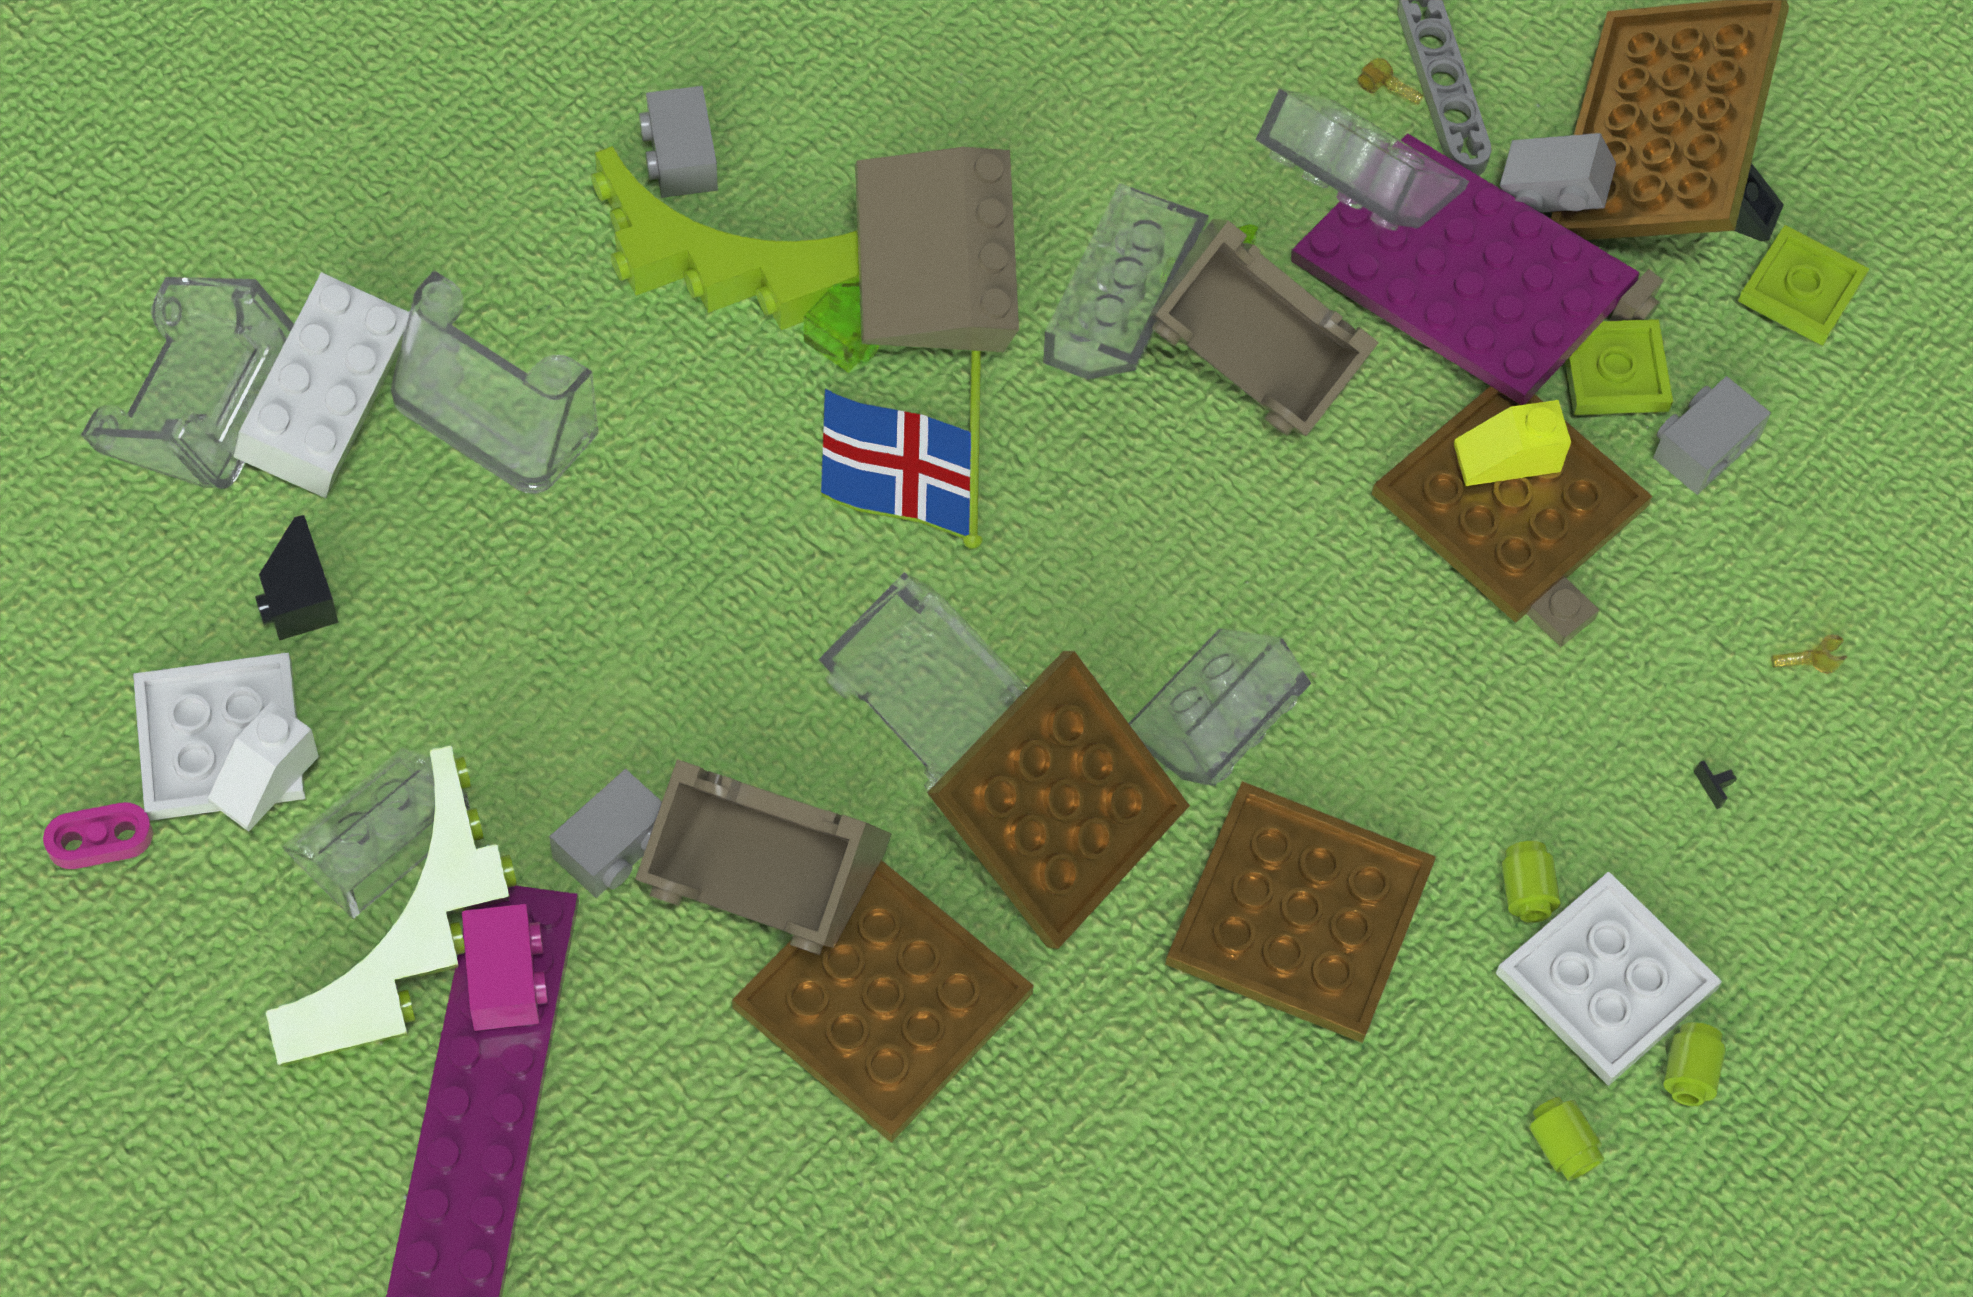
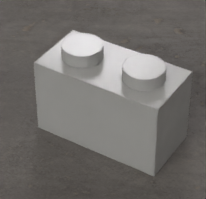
M703 86L646 93L647 112L639 113L642 141H652L653 151L645 152L649 180L658 179L661 198L718 191L717 162Z
M1601 133L1512 140L1500 186L1503 191L1515 197V201L1523 202L1540 213L1605 208L1616 162Z
M1727 376L1712 389L1708 385L1703 387L1691 400L1688 406L1689 410L1681 417L1677 414L1669 417L1656 435L1660 441L1653 458L1696 495L1760 439L1771 414L1770 411Z
M624 769L549 836L552 858L595 898L608 887L610 889L617 888L628 878L632 871V866L643 857L662 801L627 769Z

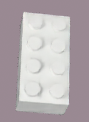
M321 272L239 431L234 458L326 498L405 340L412 313Z

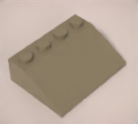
M957 147L857 160L855 164L862 344L1004 352L1019 331L1010 150Z

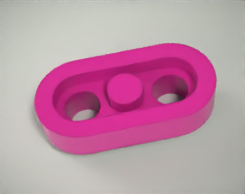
M123 802L57 816L47 825L43 835V843L54 864L65 869H78L140 855L150 845L153 829L147 813L140 806ZM125 830L135 831V834L128 840L118 839L120 833ZM73 840L82 841L81 846L75 850L65 849L66 845Z

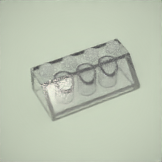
M1280 88L1255 139L1271 149L1270 158L1288 167L1294 168L1297 165L1305 170L1302 175L1305 180L1322 188L1331 186L1338 191L1336 198L1339 201L1356 209L1365 207L1373 212L1370 217L1373 222L1393 231L1397 230L1398 225L1419 228L1461 194L1469 182L1332 99Z
M1119 183L1045 330L1043 363L1087 380L1135 371L1154 333L1152 326L1156 323V320L1150 313L1203 232L1209 215Z

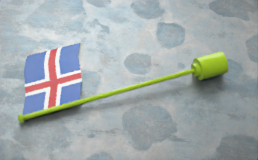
M971 350L970 432L922 414L862 404L839 396L825 388L821 495L834 503L856 511L928 525L963 538V543L970 549L978 548L983 541V538L978 535L981 351Z

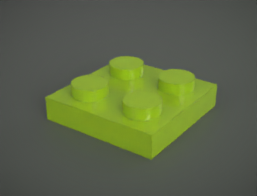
M1784 225L1742 290L1738 302L1824 346L1864 282L1869 268Z
M1659 319L1603 321L1565 361L1574 415L1670 412L1673 396Z

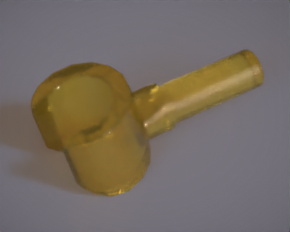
M1377 58L1369 62L1362 68L1363 73L1357 79L1359 85L1369 93H1375L1384 85L1389 90L1397 92L1419 105L1424 97L1423 94L1393 76L1394 73L1391 65L1383 58Z
M1827 635L1815 649L1772 655V666L1775 668L1805 664L1813 665L1822 673H1833L1847 659V656L1837 657L1829 652L1838 649L1844 640L1838 635Z

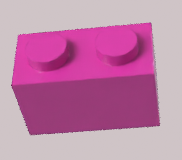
M527 904L462 911L469 1004L474 1031L539 1024L538 1004L548 1003L545 972H534L533 955L543 954L540 922L530 923Z

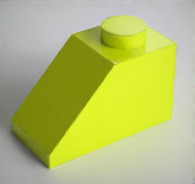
M1559 400L1509 407L1456 438L1453 445L1465 486L1561 472L1571 439Z

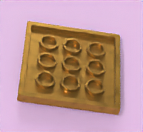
M1490 386L1378 480L1373 486L1372 495L1516 623L1529 612L1531 606L1561 579L1569 577L1649 506L1653 496L1566 421L1571 444L1561 472L1465 486L1453 445L1454 440L1507 408L1520 405ZM1534 394L1526 404L1543 401Z
M1063 651L927 792L1046 947L1059 949L1190 806L1075 651Z
M1242 781L1169 950L1165 965L1363 1043L1436 856Z
M881 860L834 948L823 945L819 955L792 946L790 941L732 999V1008L892 1143L1033 994L1034 985Z

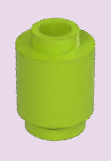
M1522 841L1515 843L1505 850L1506 858L1502 862L1508 911L1512 915L1520 917L1524 922L1544 921L1561 904L1554 858L1552 854L1547 852V847L1542 842Z
M1689 1022L1683 1024L1680 1027V1032L1673 1036L1663 1086L1678 1103L1687 1106H1700L1704 1104V1101L1713 1100L1717 1096L1726 1047L1722 1043L1723 1034L1717 1028L1704 1023Z
M1558 1096L1546 1101L1533 1111L1536 1120L1530 1124L1529 1129L1556 1172H1563L1567 1181H1572L1585 1175L1604 1161L1605 1158L1599 1150L1602 1143L1575 1100L1563 1102L1561 1097Z

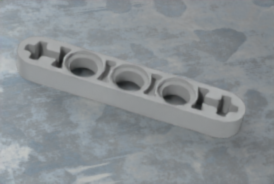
M1399 0L1397 8L1398 17L1443 154L1480 176L1487 168L1492 151L1491 143L1443 0ZM1419 1L1421 7H1427L1424 20H1421L1422 14L1419 5L1412 2ZM1425 35H1434L1440 38L1444 45L1437 49H1431L1421 44L1419 39ZM1437 72H1446L1451 74L1456 82L1450 86H1442L1437 84L1431 76ZM1450 109H1458L1463 111L1469 119L1464 123H1453L1446 119L1444 113ZM1464 138H1467L1466 145L1470 155H1477L1475 159H1470L1467 153H1461Z

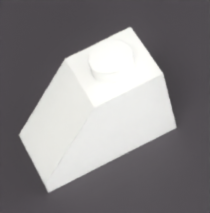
M271 700L236 737L208 796L209 803L249 832L319 757L312 729Z

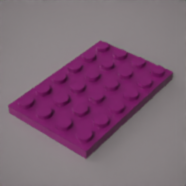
M1408 133L1292 249L1291 262L1520 405H1525L1616 308L1621 297L1639 278L1637 270L1527 204L1515 201V197Z

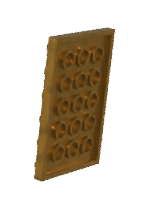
M1720 0L1607 11L1574 135L1601 133L1616 162L1605 208L1584 209L1581 211H1555L1552 213L1551 219L1585 240L1735 231L1789 10L1787 0Z

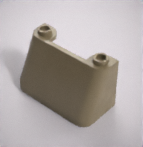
M1212 219L1197 239L1150 313L1156 320L1152 329L1174 346L1181 340L1267 409L1269 413L1266 415L1265 420L1286 436L1292 430L1307 436L1379 342L1362 328L1357 327L1355 330L1350 324L1342 320L1343 317L1336 311L1329 310L1260 254L1261 250L1254 244L1243 243L1247 235L1229 220Z
M677 759L635 880L652 885L649 896L678 906L682 896L793 934L790 945L820 955L823 945L831 948L835 947L884 857L892 833L845 815L826 811L726 776L708 772L704 768Z

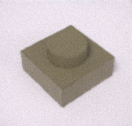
M1648 269L1621 297L1609 321L1648 320L1660 304V301L1655 296L1664 280Z
M1564 577L1537 600L1526 614L1551 639L1562 647L1596 619L1599 609Z

